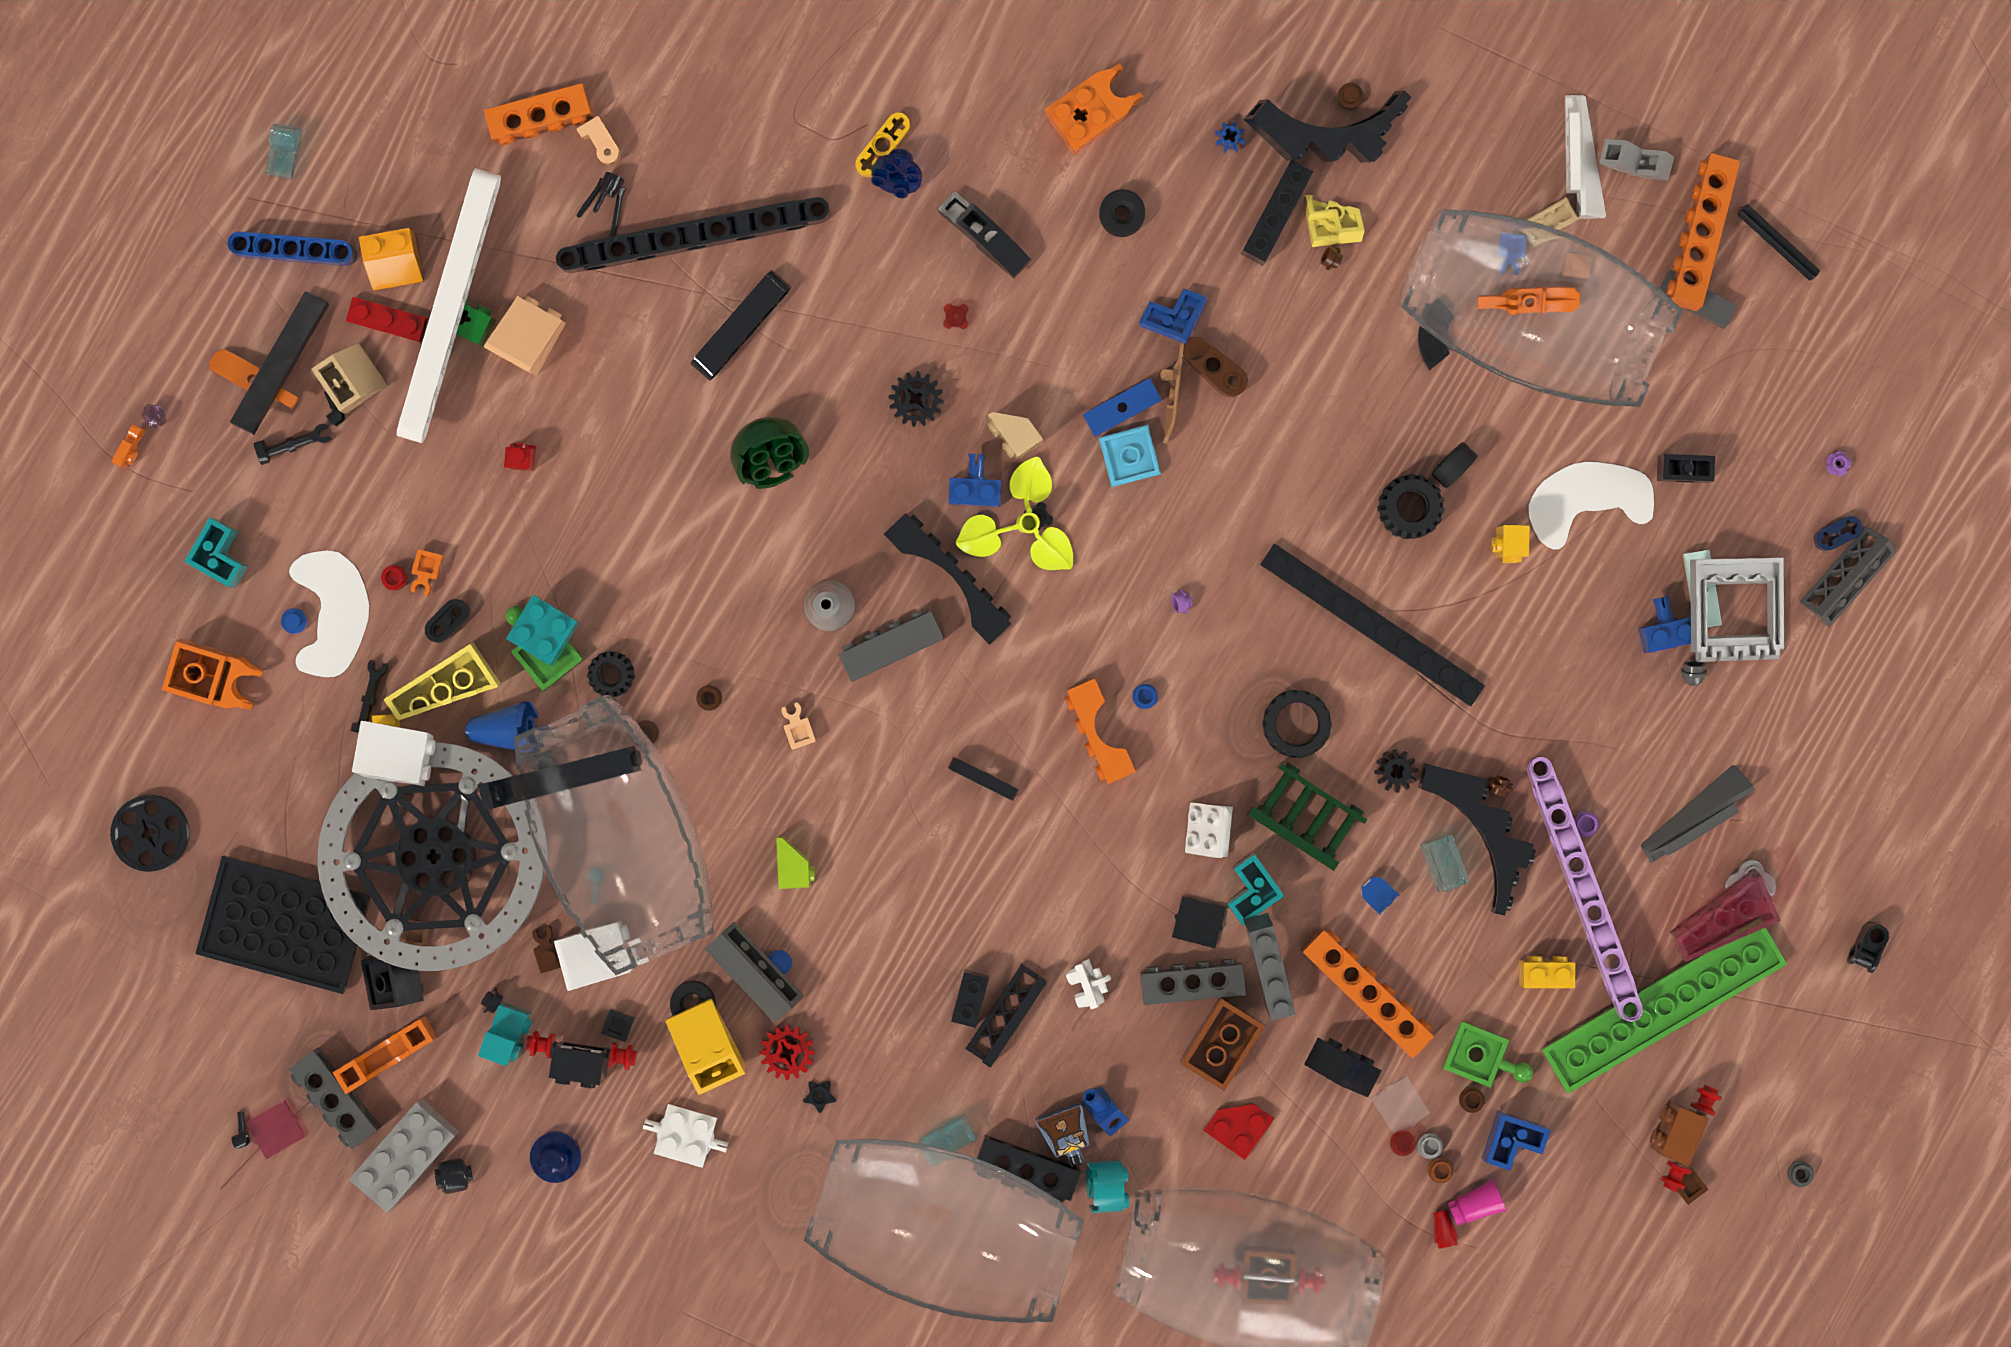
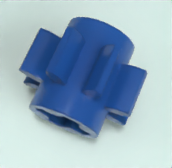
M1235 121L1232 126H1227L1223 122L1222 132L1215 130L1214 135L1220 137L1215 146L1221 145L1224 147V154L1228 149H1233L1237 153V144L1244 145L1245 140L1240 138V135L1245 130H1238ZM1227 132L1229 135H1235L1233 143L1230 140H1224Z

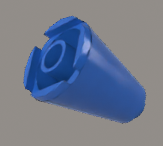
M523 701L470 718L469 723L465 726V733L472 743L532 752L531 750H535L539 742L540 727L535 726L534 718H538V713L532 702Z

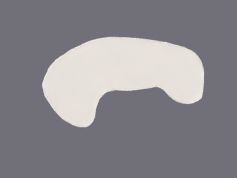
M1599 462L1576 463L1554 473L1539 485L1528 505L1529 518L1538 539L1551 549H1560L1567 541L1574 517L1582 511H1600L1619 507L1624 510L1633 522L1638 524L1649 522L1653 518L1654 491L1648 477L1637 470Z
M326 550L302 555L293 562L289 573L294 581L315 592L321 600L317 628L318 640L314 644L300 650L296 657L297 668L302 672L315 676L335 677L342 674L349 667L357 653L369 619V601L363 580L354 564L339 552Z

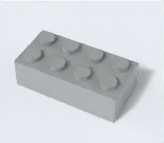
M421 1098L349 1180L388 1213L460 1131Z

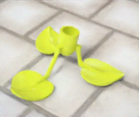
M1034 457L1023 462L1016 468L1010 478L1009 489L1011 495L1016 499H1024L1026 513L1018 516L1015 525L996 530V525L992 518L985 515H975L964 523L956 540L957 547L963 552L973 556L985 557L994 554L1000 548L1001 540L997 534L1018 529L1022 533H1034L1038 539L1031 545L1030 554L1031 559L1039 568L1060 570L1073 567V551L1068 537L1060 529L1054 527L1046 528L1042 535H1040L1038 530L1040 525L1039 518L1032 513L1029 505V500L1035 503L1045 500L1052 489L1050 474L1040 457Z

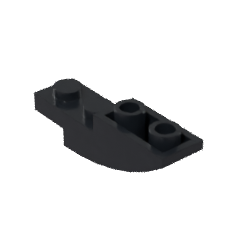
M954 191L938 208L939 214L972 240L981 252L1013 279L1031 261L1028 255L976 205L967 202L957 192Z

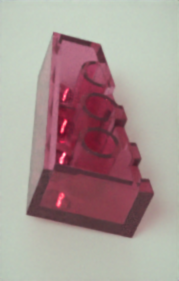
M1754 868L1671 930L1670 933L1679 954L1687 962L1781 920L1761 874Z

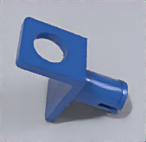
M1099 1087L1097 1090L1088 1089L1084 1092L1083 1105L1109 1136L1113 1135L1129 1121L1128 1117L1115 1105L1102 1087ZM1120 1118L1117 1124L1109 1127L1111 1121Z

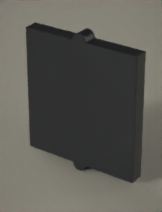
M1182 897L1178 914L1174 916L1176 922L1172 938L1215 948L1219 931L1223 929L1221 923L1225 907Z

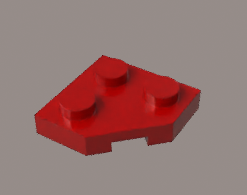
M1254 1103L1219 1108L1203 1128V1131L1246 1160L1274 1120V1117Z

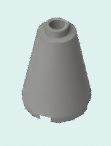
M827 580L817 583L808 591L804 602V610L808 620L815 627L824 631H835L849 623L855 611V601L851 591L844 584ZM824 600L831 602L829 609L822 608Z

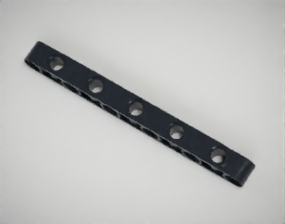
M820 197L793 200L564 247L557 252L556 262L567 273L597 270L821 224L829 219L830 208L827 201ZM821 204L825 207V212L822 216H814L812 214V208L815 205ZM765 215H774L775 222L773 225L764 226L762 224V219ZM715 225H724L725 232L723 235L714 236L712 234V229ZM665 235H674L675 242L673 245L664 246L662 244ZM618 244L624 245V254L614 256L613 248ZM568 254H573L575 256L574 264L564 266V257Z

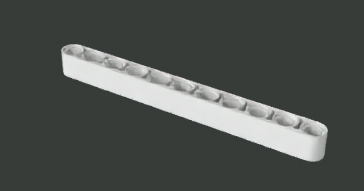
M477 168L472 173L398 424V437L423 443L426 438L500 187L501 175Z

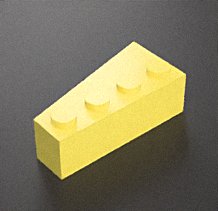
M472 641L386 696L384 701L396 719L401 720L497 688L501 683Z

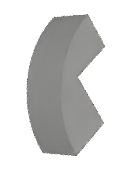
M1605 139L1599 164L1633 176L1669 181L1674 156L1665 151L1641 149L1627 140Z

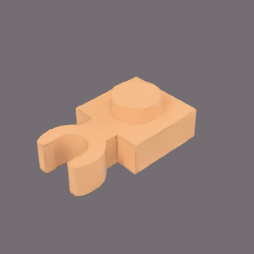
M798 702L794 703L796 712L793 715L787 712L786 707H782L783 716L790 721V724L785 725L784 729L792 750L816 742L808 717L802 720L800 718L802 709Z

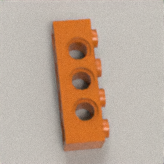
M582 83L484 110L491 140L495 144L499 143L500 146L512 144L515 142V138L523 136L524 139L537 137L541 131H560L564 129L563 125L571 123L574 126L587 123L589 118H593L587 91ZM562 104L570 105V111L566 115L558 114V108ZM537 111H545V118L542 121L535 122L533 120V116ZM513 117H519L521 119L520 125L514 129L509 128V121Z

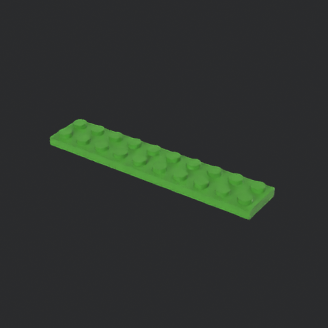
M1758 920L1637 991L1643 1008L1642 1015L1638 1020L1627 1021L1620 1018L1614 1006L1544 1046L1541 1048V1051L1565 1092L1569 1094L1786 966L1787 963L1763 922ZM1628 1002L1623 1008L1626 1016H1631L1635 1012V1006L1632 1002Z

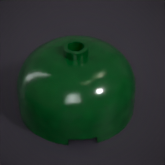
M774 416L762 417L745 425L735 436L730 450L731 463L738 479L742 484L755 485L756 489L775 487L793 478L794 476L790 472L797 469L801 464L805 465L809 457L808 445L798 427L787 419ZM769 458H771L777 472L783 475L773 478L769 477L771 475V468L767 462Z

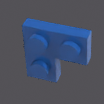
M1183 289L1173 310L1150 301L1139 321L1140 327L1186 344L1208 302L1207 297Z

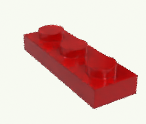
M352 297L346 322L421 343L428 318Z

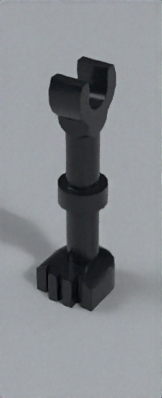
M319 424L309 434L294 439L289 437L286 438L285 442L267 447L265 440L255 442L253 445L260 464L270 463V457L287 451L292 453L297 451V448L311 443H330L332 437H320L321 430L328 428L327 424Z
M370 660L368 662L367 668L370 675L365 696L362 695L361 702H363L359 720L352 723L350 731L359 733L361 721L369 722L372 707L377 702L375 695L381 677L387 673L388 664L383 663L382 669L376 672L374 670L375 661Z

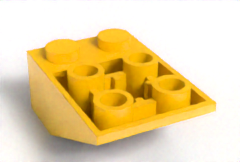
M712 998L665 1019L686 1072L698 1095L745 1074V1061Z

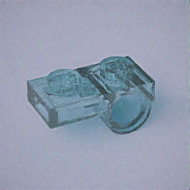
M280 124L272 125L269 133L270 152L265 174L293 180L302 129Z

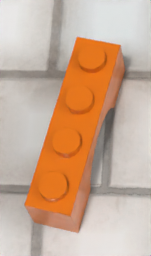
M1095 678L1066 690L1068 696L1064 697L1069 710L1075 709L1079 718L1074 720L1080 735L1086 734L1089 742L1085 743V747L1090 758L1095 756L1099 766H1096L1095 769L1100 781L1106 780L1107 784H1110L1135 773L1136 771L1126 748L1110 747L1103 743L1096 733L1095 716L1105 700Z
M426 1016L337 1069L333 1072V1075L344 1093L347 1094L437 1039L438 1035Z

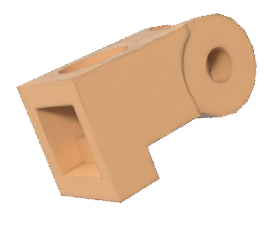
M599 116L577 128L584 141L588 138L592 140L597 148V157L604 165L613 166L619 162L621 158L620 150Z

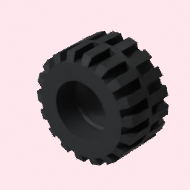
M1408 474L1394 479L1385 486L1378 499L1379 506H1377V512L1380 513V522L1384 523V528L1387 531H1391L1392 535L1402 537V539H1416L1428 535L1441 522V516L1445 510L1443 507V502L1445 501L1444 497L1440 495V488L1434 485L1435 482L1431 479L1427 480L1422 475ZM1415 492L1421 496L1425 503V512L1421 519L1415 522H1407L1400 517L1397 511V500L1402 494Z

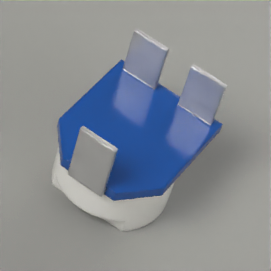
M1370 877L1361 886L1362 898L1379 915L1400 896L1383 878Z

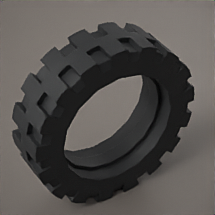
M1291 690L1279 694L1269 703L1264 712L1262 726L1264 736L1273 749L1288 757L1303 758L1313 755L1325 745L1326 740L1330 736L1332 722L1330 712L1325 703L1316 695L1303 690ZM1295 702L1311 707L1316 713L1318 728L1314 737L1301 745H1291L1283 741L1276 729V718L1280 710L1286 705Z

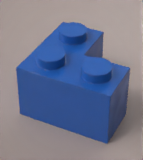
M1497 1110L1482 1159L1488 1164L1510 1171L1518 1147L1543 1154L1551 1130L1545 1125Z

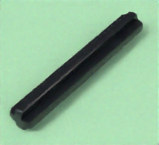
M1745 205L1738 212V216L1808 280H1813L1819 274L1820 269L1751 206Z

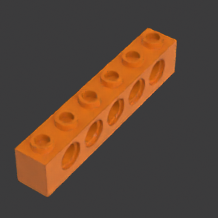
M1710 153L1699 164L1697 174L1701 176L1699 183H1695L1691 194V198L1694 199L1692 208L1689 207L1685 216V222L1688 223L1686 232H1682L1678 244L1682 249L1680 256L1677 255L1675 257L1672 270L1676 271L1674 280L1670 279L1666 289V294L1669 295L1667 302L1669 304L1693 311H1698L1704 304L1740 165L1739 160ZM1709 179L1716 180L1719 188H1713L1709 184ZM1703 203L1710 204L1713 212L1705 211ZM1696 227L1704 228L1706 236L1699 235ZM1690 251L1698 252L1700 260H1694L1690 255ZM1684 275H1690L1694 280V284L1686 283Z
M1321 928L1301 951L1410 1057L1414 1058L1434 1038L1429 1032L1432 1027L1423 1018L1417 1021L1411 1015L1414 1010L1404 1000L1399 1003L1393 997L1396 992L1385 982L1381 986L1374 979L1377 974L1367 964L1363 968L1357 963L1356 960L1359 956L1349 947L1344 950L1338 944L1341 939L1331 929L1325 932ZM1331 949H1335L1339 953L1337 961L1333 963L1326 960V953ZM1349 967H1354L1357 970V976L1353 980H1346L1344 977V972ZM1367 985L1375 987V994L1370 998H1365L1362 994L1363 988ZM1392 1003L1394 1007L1393 1012L1387 1016L1382 1015V1005ZM1405 1020L1411 1021V1030L1408 1033H1401L1399 1030L1401 1022Z

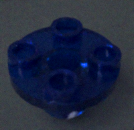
M894 149L888 155L879 157L873 164L871 171L872 184L894 194L897 198H906L908 194L915 192L921 185L922 171L913 161L912 154L907 150Z
M559 1131L543 1134L535 1141L530 1151V1164L533 1171L539 1178L550 1183H560L568 1180L577 1172L581 1163L579 1143L570 1135Z

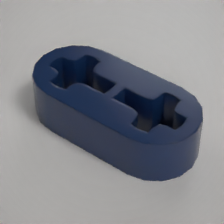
M1854 516L1841 518L1818 530L1814 535V544L1821 551L1833 550L1858 537L1862 532V524ZM1846 521L1849 524L1853 523L1855 525L1852 529L1853 534L1850 532L1841 534L1840 530L1847 526ZM1823 533L1825 535L1835 533L1836 537L1829 541L1830 546L1827 543H1821V540L1824 538Z

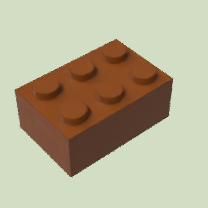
M1218 998L1179 1061L1181 1065L1225 1091L1265 1025L1226 999Z

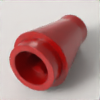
M1448 1210L1434 1212V1243H1437L1438 1249L1458 1245L1457 1238L1459 1236L1450 1219Z

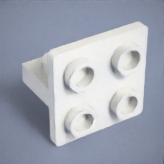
M1191 802L1188 814L1185 852L1215 858L1228 857L1233 807Z

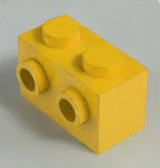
M1503 525L1496 527V537H1492L1491 550L1495 552V558H1502V563L1522 562V558L1529 557L1530 526Z
M1527 956V960H1519V985L1523 988H1575V962L1568 960V956H1553V960H1543V956Z

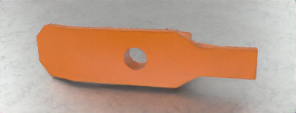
M1565 286L1510 288L1501 295H1479L1477 299L1478 309H1503L1511 315L1535 312H1573L1580 306V293L1574 287ZM1533 298L1532 303L1525 304L1526 299Z
M225 349L215 352L209 361L210 371L246 391L251 386L250 379L256 377L260 368ZM282 388L275 398L276 401L293 409L299 399Z

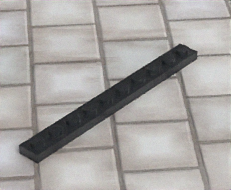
M1275 543L1260 563V566L1471 707L1485 687L1477 679Z

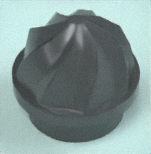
M1684 662L1681 674L1685 683L1696 686L1704 681L1707 670L1704 669L1705 664L1703 662Z

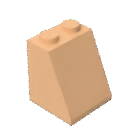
M526 295L525 299L517 296L487 340L484 348L537 377L566 323L560 320L562 315L551 308L544 311L538 307L539 302Z

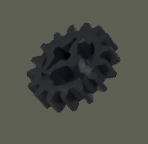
M917 371L915 377H912L908 372L906 373V380L900 377L897 378L899 386H891L895 394L889 395L888 398L894 400L895 403L889 407L890 409H897L894 417L899 418L902 416V424L905 425L910 420L912 427H916L917 422L920 421L924 427L926 426L925 420L927 418L932 422L935 421L932 415L934 412L941 413L937 404H944V400L938 398L943 391L942 389H935L938 384L937 380L932 383L929 382V374L923 379L919 371ZM922 383L925 386H923L922 388H913L910 384ZM903 390L906 398L905 402L900 406L899 396ZM908 391H911L916 396L922 395L920 399L924 408L917 403L910 404L912 399ZM932 393L933 404L929 408L926 404L927 397ZM914 410L920 411L923 415L911 416L907 413Z

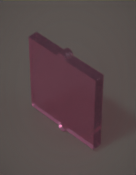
M285 1100L246 1122L254 1137L253 1142L258 1144L266 1159L306 1137L297 1122L298 1117L293 1115Z

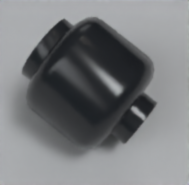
M461 1158L442 1161L439 1163L438 1169L434 1170L437 1189H442L444 1194L465 1191L468 1188V1181L473 1180L471 1165L466 1166Z

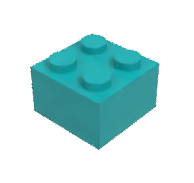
M532 595L506 639L546 664L554 666L581 622L542 598Z

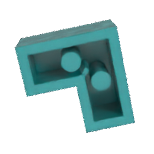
M210 517L184 561L230 588L237 587L248 568L246 564L227 554L239 531L216 518Z
M1251 853L1232 867L1246 889L1227 901L1226 904L1242 926L1244 925L1243 919L1259 915L1284 897L1254 853Z
M504 1002L499 1004L492 1026L485 1033L478 1056L504 1066H508L513 1061L515 1062L517 1058H520L525 1045L521 1043L523 1035H528L533 1020L529 1019L532 1012Z

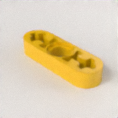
M892 114L858 156L855 165L857 172L861 176H874L908 134L910 121L905 114ZM902 119L904 120L903 126L905 128L903 130L897 129L894 133V137H897V139L894 141L884 131L887 129L891 133L894 129L892 122L894 120L899 122ZM881 138H885L890 142V148L886 152H880L875 147L876 142ZM872 149L874 154L882 159L878 161L875 157L871 163L873 169L863 171L861 161H869L872 154L868 152Z

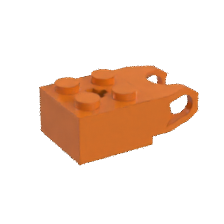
M1120 63L1111 69L1096 72L1045 109L1046 117L1073 155H1076L1114 128L1128 116L1133 106L1143 99L1141 92L1126 98H1119L1111 92L1110 84L1123 68ZM1076 114H1085L1086 121H1076Z
M182 638L175 643L162 690L222 708L239 707L252 710L255 703L249 701L238 692L236 682L242 675L261 677L265 670L254 666L244 657ZM196 666L201 670V675L198 677L192 671V668Z

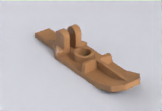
M1180 343L1179 358L1172 370L1164 369L1160 373V378L1163 381L1176 383V386H1170L1169 401H1173L1174 404L1167 405L1165 438L1163 444L1166 445L1175 427L1184 343Z

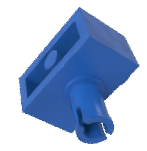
M968 454V477H965V479L950 478L949 505L1000 508L1001 480H986L983 477L984 454H978L977 465L975 464L976 455Z
M1669 596L1653 599L1658 622L1655 625L1638 628L1643 652L1652 653L1691 644V617L1677 620L1673 618Z

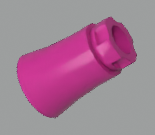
M1493 1178L1472 1191L1448 1202L1457 1226L1466 1221L1470 1223L1493 1214L1507 1212Z

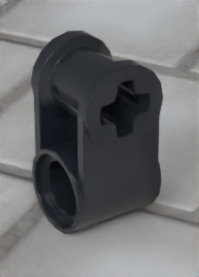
M1876 922L1864 924L1849 951L1847 963H1855L1866 968L1867 972L1873 973L1878 967L1881 955L1889 941L1890 936L1887 928ZM1878 928L1880 931L1878 939L1871 941V931Z

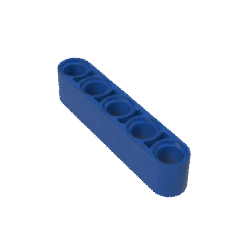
M234 232L227 241L229 250L243 258L350 266L357 258V251L351 244L336 239ZM241 239H246V248L242 251H238V241ZM266 241H271L272 249L267 253H263L262 245ZM296 243L298 247L297 252L293 255H288V246ZM322 245V254L319 257H314L312 253L314 247ZM342 247H347L348 256L344 259H339L338 251Z

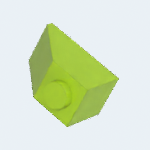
M777 837L779 889L809 888L811 882L815 881V867L810 866V860L785 837Z

